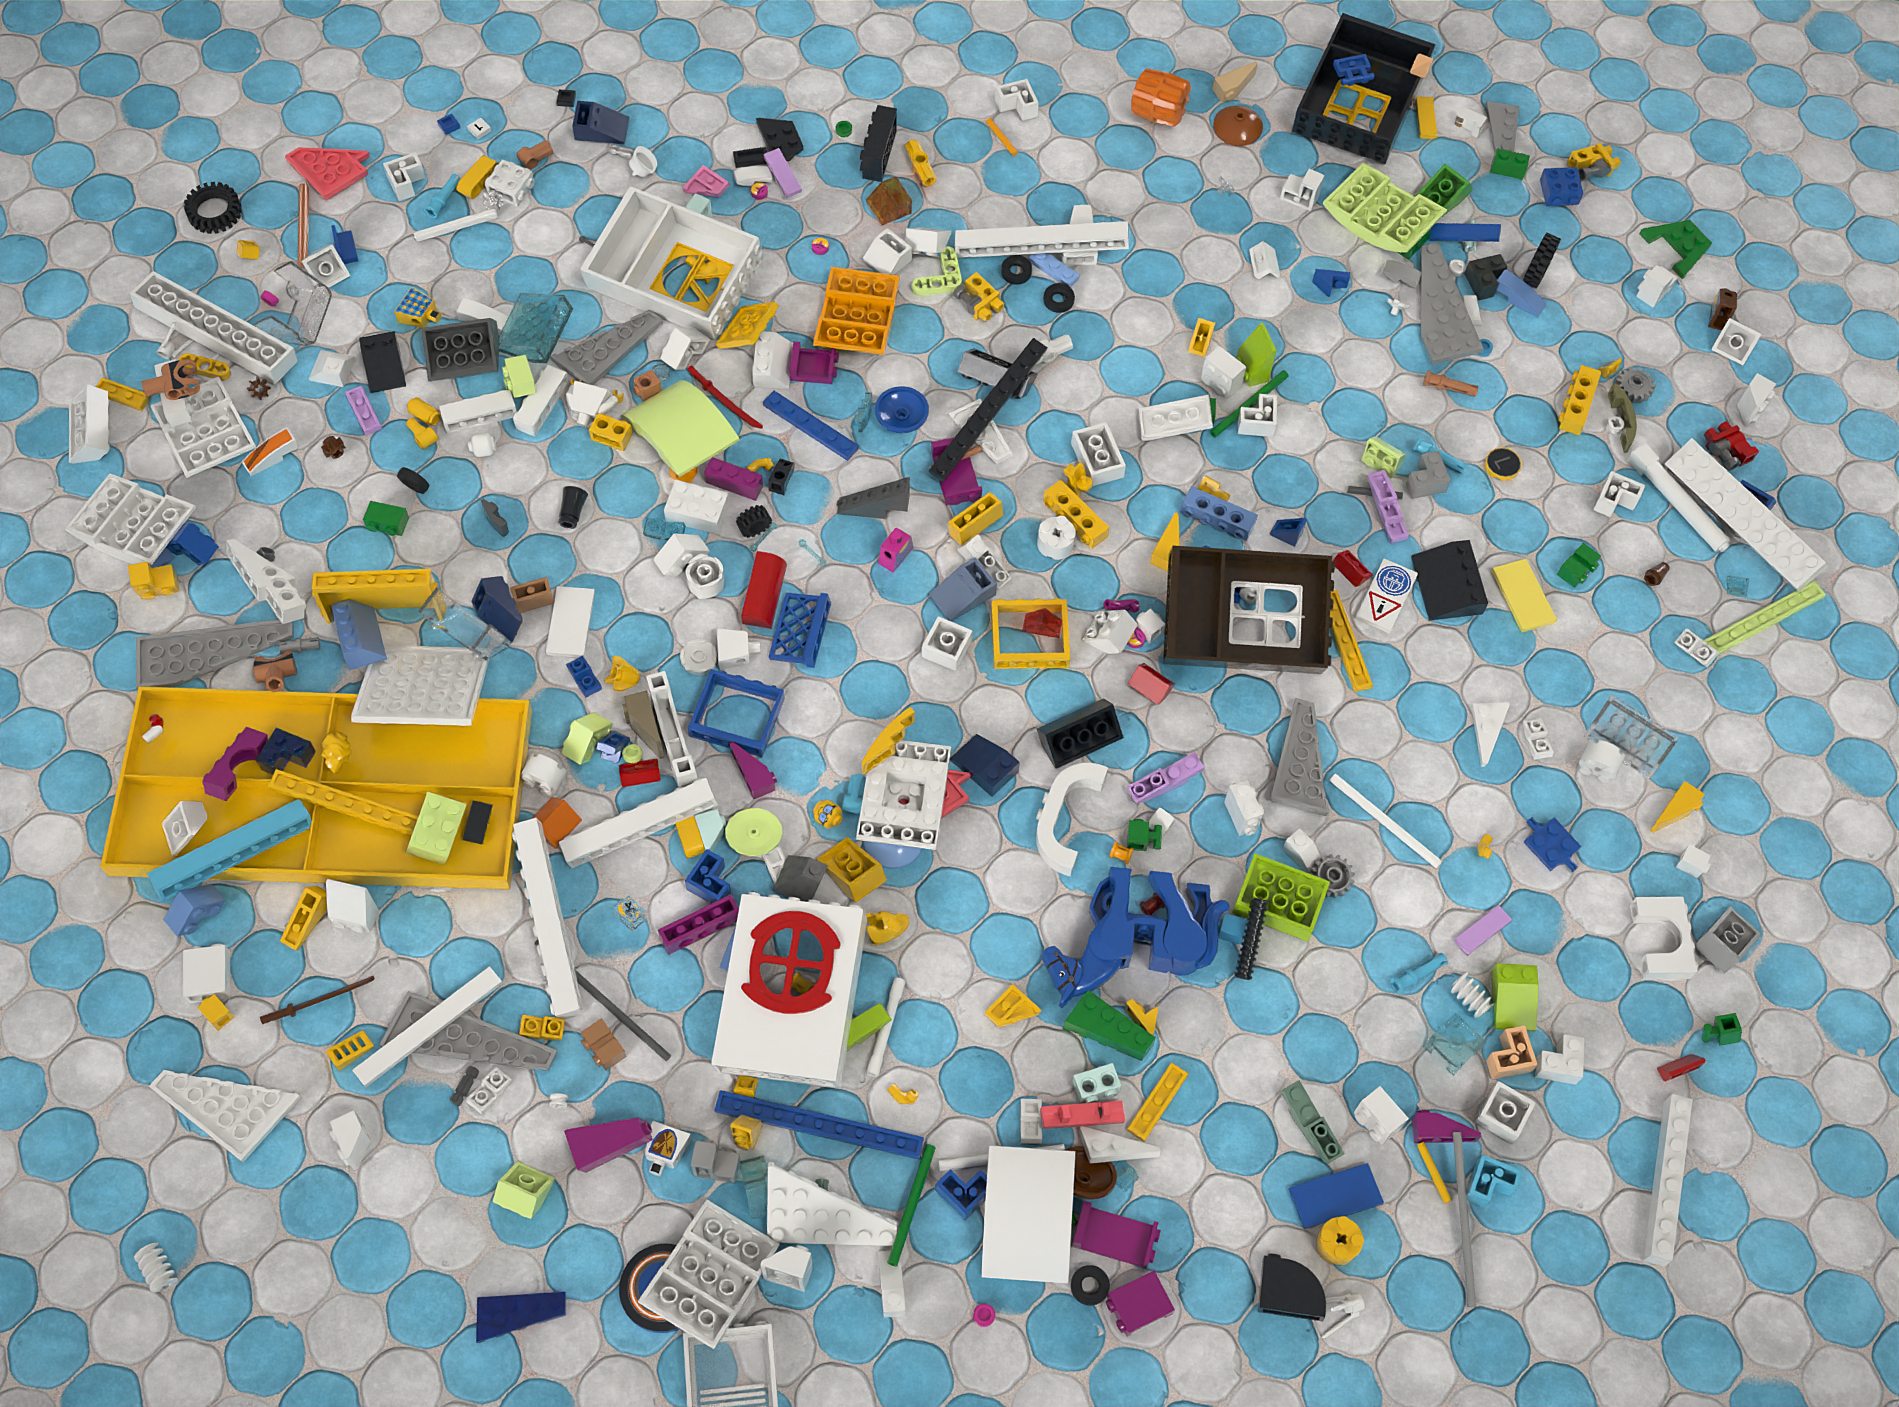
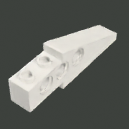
M235 539L226 540V555L258 602L266 600L282 624L304 618L306 603L297 593L295 577Z

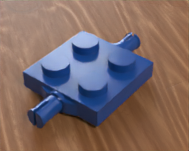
M1533 817L1526 822L1534 832L1525 839L1524 843L1550 872L1563 864L1571 872L1578 868L1571 860V857L1581 848V845L1555 817L1543 825H1539Z

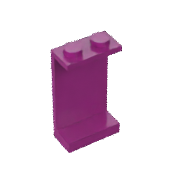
M954 438L931 442V454L934 463ZM970 457L961 460L944 483L939 480L946 506L958 505L968 501L974 502L982 498V486H978Z
M1083 1202L1071 1247L1142 1268H1147L1149 1263H1153L1156 1252L1152 1250L1153 1243H1158L1161 1230L1157 1229L1159 1222L1154 1221L1153 1225L1092 1208L1091 1202Z

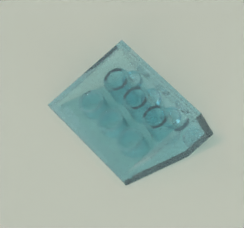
M520 293L499 335V352L514 357L526 355L527 361L531 363H547L573 311V307L565 295Z

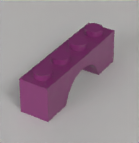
M245 727L237 735L233 744L227 747L225 754L220 760L215 762L212 770L204 776L202 783L205 794L227 801L237 789L236 776L232 771L243 762L260 760L269 748L268 734Z

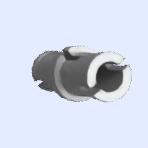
M319 637L311 639L296 638L293 641L279 642L281 654L287 650L303 653V651L320 649Z

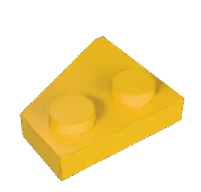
M1012 984L985 1011L984 1015L996 1026L1002 1028L1037 1016L1041 1013V1009Z

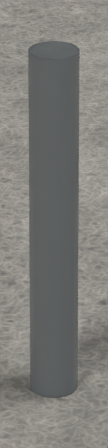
M1348 486L1347 493L1373 496L1371 488ZM1395 491L1397 498L1402 499L1403 492Z

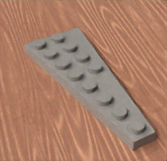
M408 991L379 1046L381 1048L440 1003ZM463 1013L412 1053L549 1071L558 1051Z

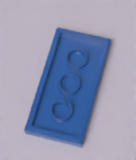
M1368 1163L1289 1188L1304 1229L1326 1223L1332 1218L1352 1215L1384 1204Z

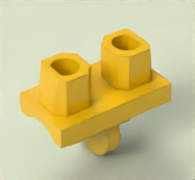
M1080 462L1076 466L1069 464L1064 469V475L1069 477L1067 486L1078 497L1083 490L1087 492L1093 486L1092 479L1086 476L1084 464Z

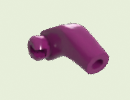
M1106 599L1104 601V607L1110 611L1130 610L1132 613H1136L1140 609L1139 602L1136 599L1119 601Z

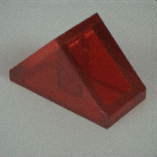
M1043 608L1025 614L1022 632L1060 638L1063 620L1048 609Z

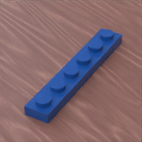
M775 390L763 401L764 407L848 461L859 449L858 444Z

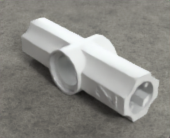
M1065 334L1051 341H1040L1048 348L1037 364L1043 361L1044 363H1050L1056 359L1057 355L1073 349L1070 336Z

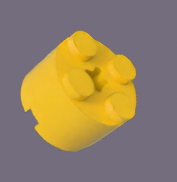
M1345 1216L1332 1218L1324 1224L1317 1235L1316 1247L1324 1261L1329 1264L1342 1266L1349 1264L1359 1254L1364 1238L1359 1226ZM1341 1239L1342 1242L1338 1244L1336 1240Z

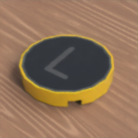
M1501 447L1495 448L1488 453L1484 466L1491 477L1507 481L1512 480L1518 475L1522 462L1516 452Z

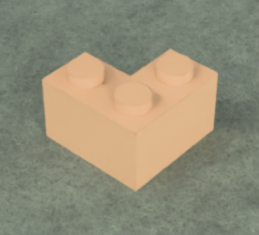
M1525 1026L1505 1029L1499 1037L1503 1050L1492 1052L1486 1059L1492 1080L1530 1073L1538 1065Z

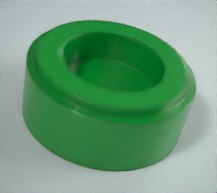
M848 121L838 122L836 124V134L840 137L850 136L852 134V124Z

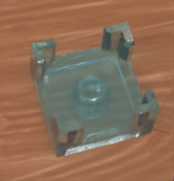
M1455 1013L1427 1040L1423 1047L1430 1054L1435 1049L1449 1063L1446 1069L1454 1076L1473 1055L1475 1056L1482 1049L1486 1041Z

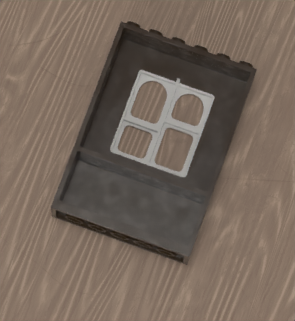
M1173 545L1168 556L1163 664L1322 674L1331 665V655H1328V649L1332 645V636H1329V629H1332L1333 625L1330 610H1333L1334 603L1333 599H1331V591L1333 592L1334 580H1331V574L1335 570V562L1332 561V556ZM1236 587L1256 589L1255 610H1237L1234 608V590ZM1266 589L1291 591L1297 598V606L1293 611L1287 613L1267 612L1264 610V591ZM1235 617L1263 619L1265 622L1264 640L1261 642L1234 640L1232 638L1233 619ZM1274 620H1285L1294 625L1296 635L1291 642L1275 643L1272 641V622Z

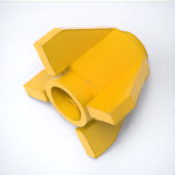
M614 655L612 657V665L614 666L611 669L610 675L604 679V683L613 684L614 691L622 692L638 684L640 674L637 668L627 663L622 657Z

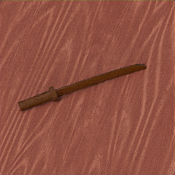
M374 976L368 977L295 1006L292 1003L288 1004L287 1008L261 1016L260 1021L262 1024L289 1015L294 1017L296 1016V1011L363 986L372 982L375 978Z

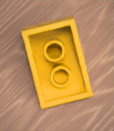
M848 837L816 858L817 861L828 865L825 872L842 892L855 903L887 881L881 863Z

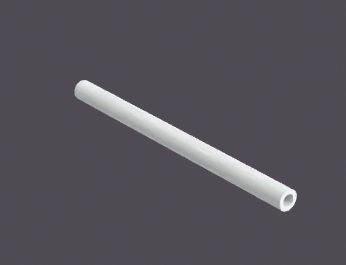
M1337 774L1332 776L1330 779L1331 783L1436 869L1439 867L1442 860Z

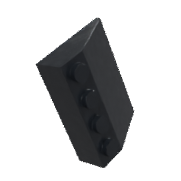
M1470 540L1449 542L1412 555L1411 558L1415 572L1418 573L1417 579L1429 621L1482 615L1484 613L1488 600Z

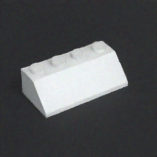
M87 384L69 402V463L100 460L109 452L108 436L110 430L108 429V421L110 416L108 414V391Z

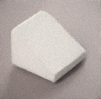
M1159 807L1149 821V829L1154 832V826L1161 825L1163 837L1174 824L1175 818Z

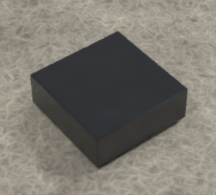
M559 89L557 106L574 107L576 91Z

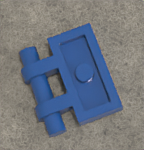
M1366 54L1337 59L1333 62L1338 77H1346L1340 80L1341 85L1351 86L1357 82L1366 83L1374 79V73H1367V71H1370L1371 65Z

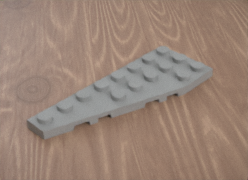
M1435 242L1421 246V340L1431 364L1482 353V344L1439 243Z
M277 619L136 637V688L138 690L139 687L179 686L276 646L279 642L288 641L294 638L293 621L282 624Z

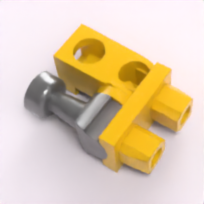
M1598 143L1596 146L1572 151L1567 164L1569 167H1577L1580 180L1584 181L1594 174H1597L1600 178L1611 176L1613 170L1619 168L1621 161L1618 157L1611 158L1613 151L1610 145L1603 146L1601 143Z
M977 272L965 280V287L959 285L953 292L955 298H962L968 305V312L973 315L976 321L981 318L987 322L992 317L993 313L990 311L992 308L997 313L1004 308V303L999 298L1000 293Z

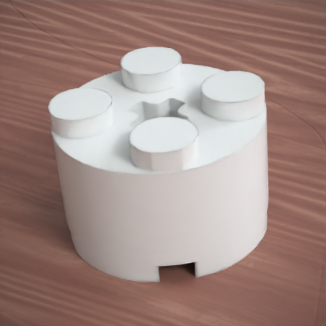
M1065 516L1051 517L1043 521L1039 527L1037 546L1041 554L1045 557H1052L1055 560L1069 556L1074 547L1076 535L1073 524Z
M702 554L689 561V565L686 568V579L691 593L699 599L716 596L723 591L725 579L723 565L719 559Z
M1589 740L1580 758L1579 770L1585 775L1593 774L1598 776V780L1601 782L1609 783L1610 780L1616 778L1625 754L1621 755L1619 753L1620 749L1609 742L1599 740L1598 743H1592L1593 740Z
M533 753L521 772V777L524 780L522 784L530 789L534 787L541 790L540 793L542 795L551 797L552 794L556 793L567 771L564 767L562 770L557 767L559 763L542 754H538L535 757V753Z

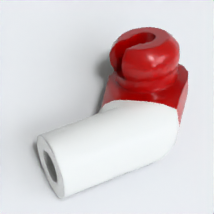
M158 714L150 716L151 729L142 735L147 743H150L163 732L164 721Z

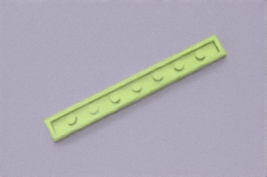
M1813 581L1800 592L1794 591L1703 641L1721 654L1823 599L1826 594Z

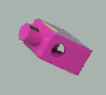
M895 528L881 545L878 564L894 573L914 548L912 537L902 530Z

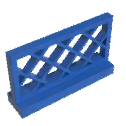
M786 593L769 653L770 660L803 663L807 667L815 668L831 607V601L827 593H820V596ZM790 599L800 602L792 608L788 605ZM810 601L817 602L816 606L810 610L806 607V604ZM803 607L807 612L797 617L794 612ZM792 614L795 619L786 624L784 621L785 617ZM810 615L812 622L804 626L801 620ZM799 623L802 628L793 633L790 627ZM788 630L791 635L782 640L780 634ZM806 632L807 638L800 642L797 636ZM795 639L798 644L788 649L785 644ZM782 646L786 649V652L781 655L775 654L776 650ZM801 648L803 650L802 657H794L792 653Z

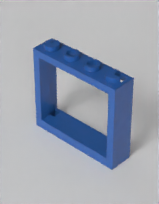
M711 669L688 726L689 737L730 748L729 743L734 742L749 754L762 758L785 699L784 690L777 688L775 685H765L758 680L751 681L740 675L734 676L727 674L723 670L720 672ZM716 684L776 701L761 741L701 725Z

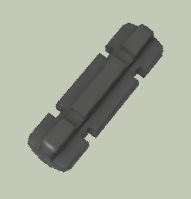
M473 1066L468 1067L465 1072L466 1076L462 1077L455 1089L456 1093H453L450 1098L451 1103L456 1106L462 1104L463 1097L467 1095L474 1083L473 1079H476L479 1074V1070Z

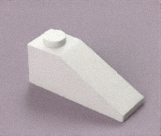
M891 1250L878 1251L884 1318L905 1316L901 1260L899 1259L897 1267L889 1265L887 1261Z

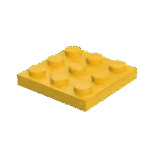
M772 301L741 306L715 345L719 349L755 344L761 332L766 329L769 320L775 316L779 305Z

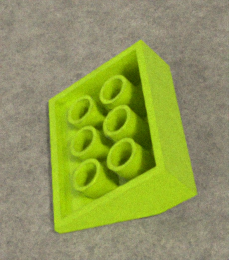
M1254 853L1232 913L1247 919L1250 915L1248 911H1251L1249 907L1252 905L1251 898L1266 900L1269 902V905H1266L1268 910L1265 911L1266 917L1263 919L1265 923L1262 925L1308 942L1314 930L1330 881Z

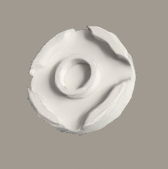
M695 639L688 642L680 653L682 667L693 675L708 674L718 663L716 647L705 639Z

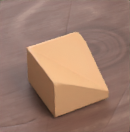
M1418 54L1410 73L1426 78L1434 59Z

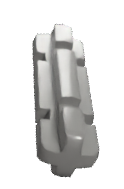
M611 144L609 149L611 154H618V156L629 159L633 156L634 149Z

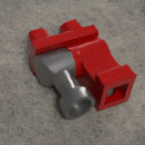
M1725 421L1717 428L1720 433H1717L1714 428H1710L1704 433V437L1707 440L1705 447L1711 451L1712 455L1721 456L1726 461L1725 467L1728 471L1753 461L1759 453L1755 446L1751 447L1747 442L1744 434L1739 431L1738 425L1732 427Z

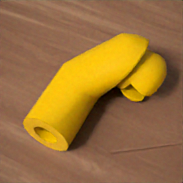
M768 457L756 459L746 469L756 472L764 466L766 470H770L774 467V463Z
M895 1083L887 1089L899 1104H913L919 1096L918 1092L914 1089L902 1092Z

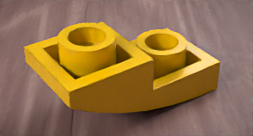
M522 1015L518 1035L532 1039L562 1040L565 1019L549 1016L540 1018Z

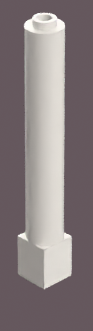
M1646 443L1633 450L1627 460L1640 476L1645 475L1715 552H1724L1730 546V539L1658 462L1660 460L1658 455Z

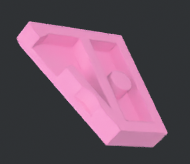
M703 165L682 189L683 192L689 194L696 193L698 195L719 198L730 184L727 180Z

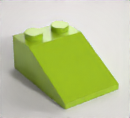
M1260 323L1245 340L1235 357L1246 366L1243 380L1247 382L1249 387L1269 382L1277 352L1264 323Z
M1496 963L1491 970L1493 1003H1495L1493 1005L1495 1029L1505 1030L1525 1026L1527 1031H1536L1539 989L1537 965Z

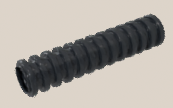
M1251 898L1252 905L1249 906L1251 911H1248L1250 915L1247 917L1248 923L1245 924L1247 929H1244L1245 935L1242 937L1244 942H1241L1243 947L1240 948L1241 954L1238 955L1240 957V960H1237L1239 965L1236 966L1237 973H1234L1240 979L1251 980L1253 978L1251 976V973H1254L1252 968L1255 967L1254 961L1257 960L1255 955H1258L1256 950L1259 948L1258 942H1261L1259 937L1262 936L1260 932L1264 928L1262 924L1265 923L1263 920L1266 917L1265 911L1268 910L1266 905H1269V902L1259 898Z

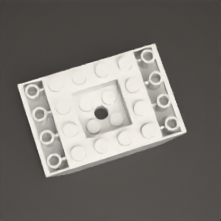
M903 740L895 744V754L867 773L856 840L936 850L951 746ZM900 799H907L909 803L902 805L898 801Z

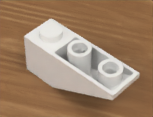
M978 534L969 538L957 548L966 562L975 557L997 583V590L1011 579V576Z

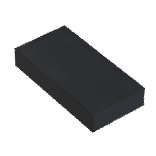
M766 147L733 151L735 167L741 168L767 164L764 159V154L767 153Z

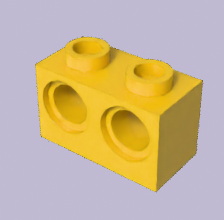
M599 413L589 428L592 441L621 451L625 450L633 435L631 424Z

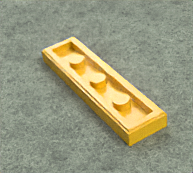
M1171 1062L1127 1128V1131L1145 1142L1189 1073Z

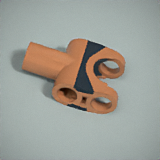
M184 359L164 364L161 367L162 376L141 381L146 397L165 392L167 399L178 400L198 393L200 390L199 381L194 378H187L197 371L196 363L192 360ZM191 365L193 368L185 369L184 366ZM191 384L197 385V386L194 387V388H188V387H187V386H189V385H191Z
M292 650L285 651L280 657L275 659H265L263 656L255 658L253 670L256 682H265L266 688L272 692L281 690L284 686L285 677L297 675V667Z

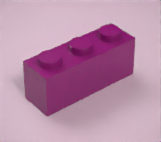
M714 457L711 458L704 471L707 484L754 501L757 500L763 488L761 474Z

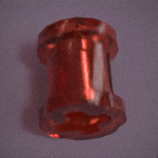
M1156 892L1153 893V897L1145 902H1140L1139 905L1145 915L1151 916L1158 909L1165 908L1164 903Z

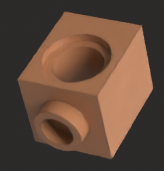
M653 370L633 378V391L637 397H641L643 402L662 391L661 382Z

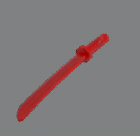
M692 365L688 367L687 371L702 384L704 391L708 390L722 404L752 427L763 428L762 424L745 413L715 388L711 380H706Z

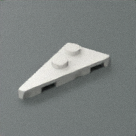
M1509 702L1473 703L1471 706L1481 767H1485L1488 764L1508 711Z
M1084 1126L1079 1128V1135L1089 1163L1159 1157L1161 1153L1160 1147Z

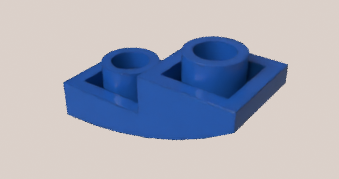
M583 656L566 664L585 698L602 690L600 682Z

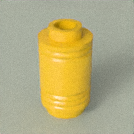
M412 398L407 403L408 413L427 425L434 426L440 420L441 414L439 410L420 398Z

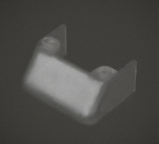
M290 261L274 270L277 275L288 282L286 292L295 301L287 325L270 315L256 322L254 326L284 343L309 346L317 340L332 298V293L329 287Z
M438 587L435 588L418 611L431 622L430 627L437 632L442 630L471 650V655L478 661L482 659L486 661L506 650L512 643L491 624L488 626L459 606Z

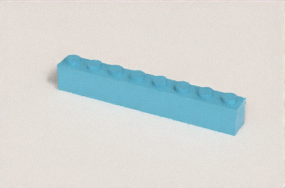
M297 799L218 839H214L200 848L194 849L190 853L155 868L147 873L163 902L177 895L179 891L189 889L309 829L312 821L310 814L300 799Z

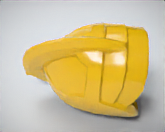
M887 911L866 914L867 922L870 924L866 928L872 946L890 942L892 939L903 934L909 926L907 914L897 913L894 915Z

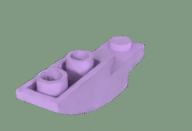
M1193 752L1163 770L1159 768L1126 788L1135 803L1139 804L1189 782L1188 779L1204 771L1205 767L1197 754Z

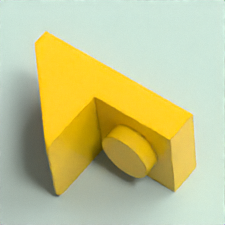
M1133 998L1126 1002L1124 1010L1133 1022L1154 1035L1158 1006L1144 1014L1145 1010L1139 1002L1136 1003Z

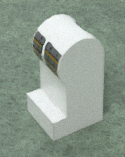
M1461 107L1456 111L1454 124L1457 127H1464L1471 131V136L1477 138L1484 129L1488 117Z

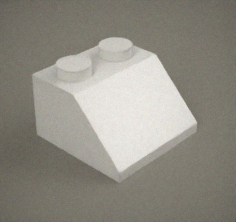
M923 227L906 228L905 242L912 247V254H921V251L926 252V255L937 256V253L944 251L951 235V230Z

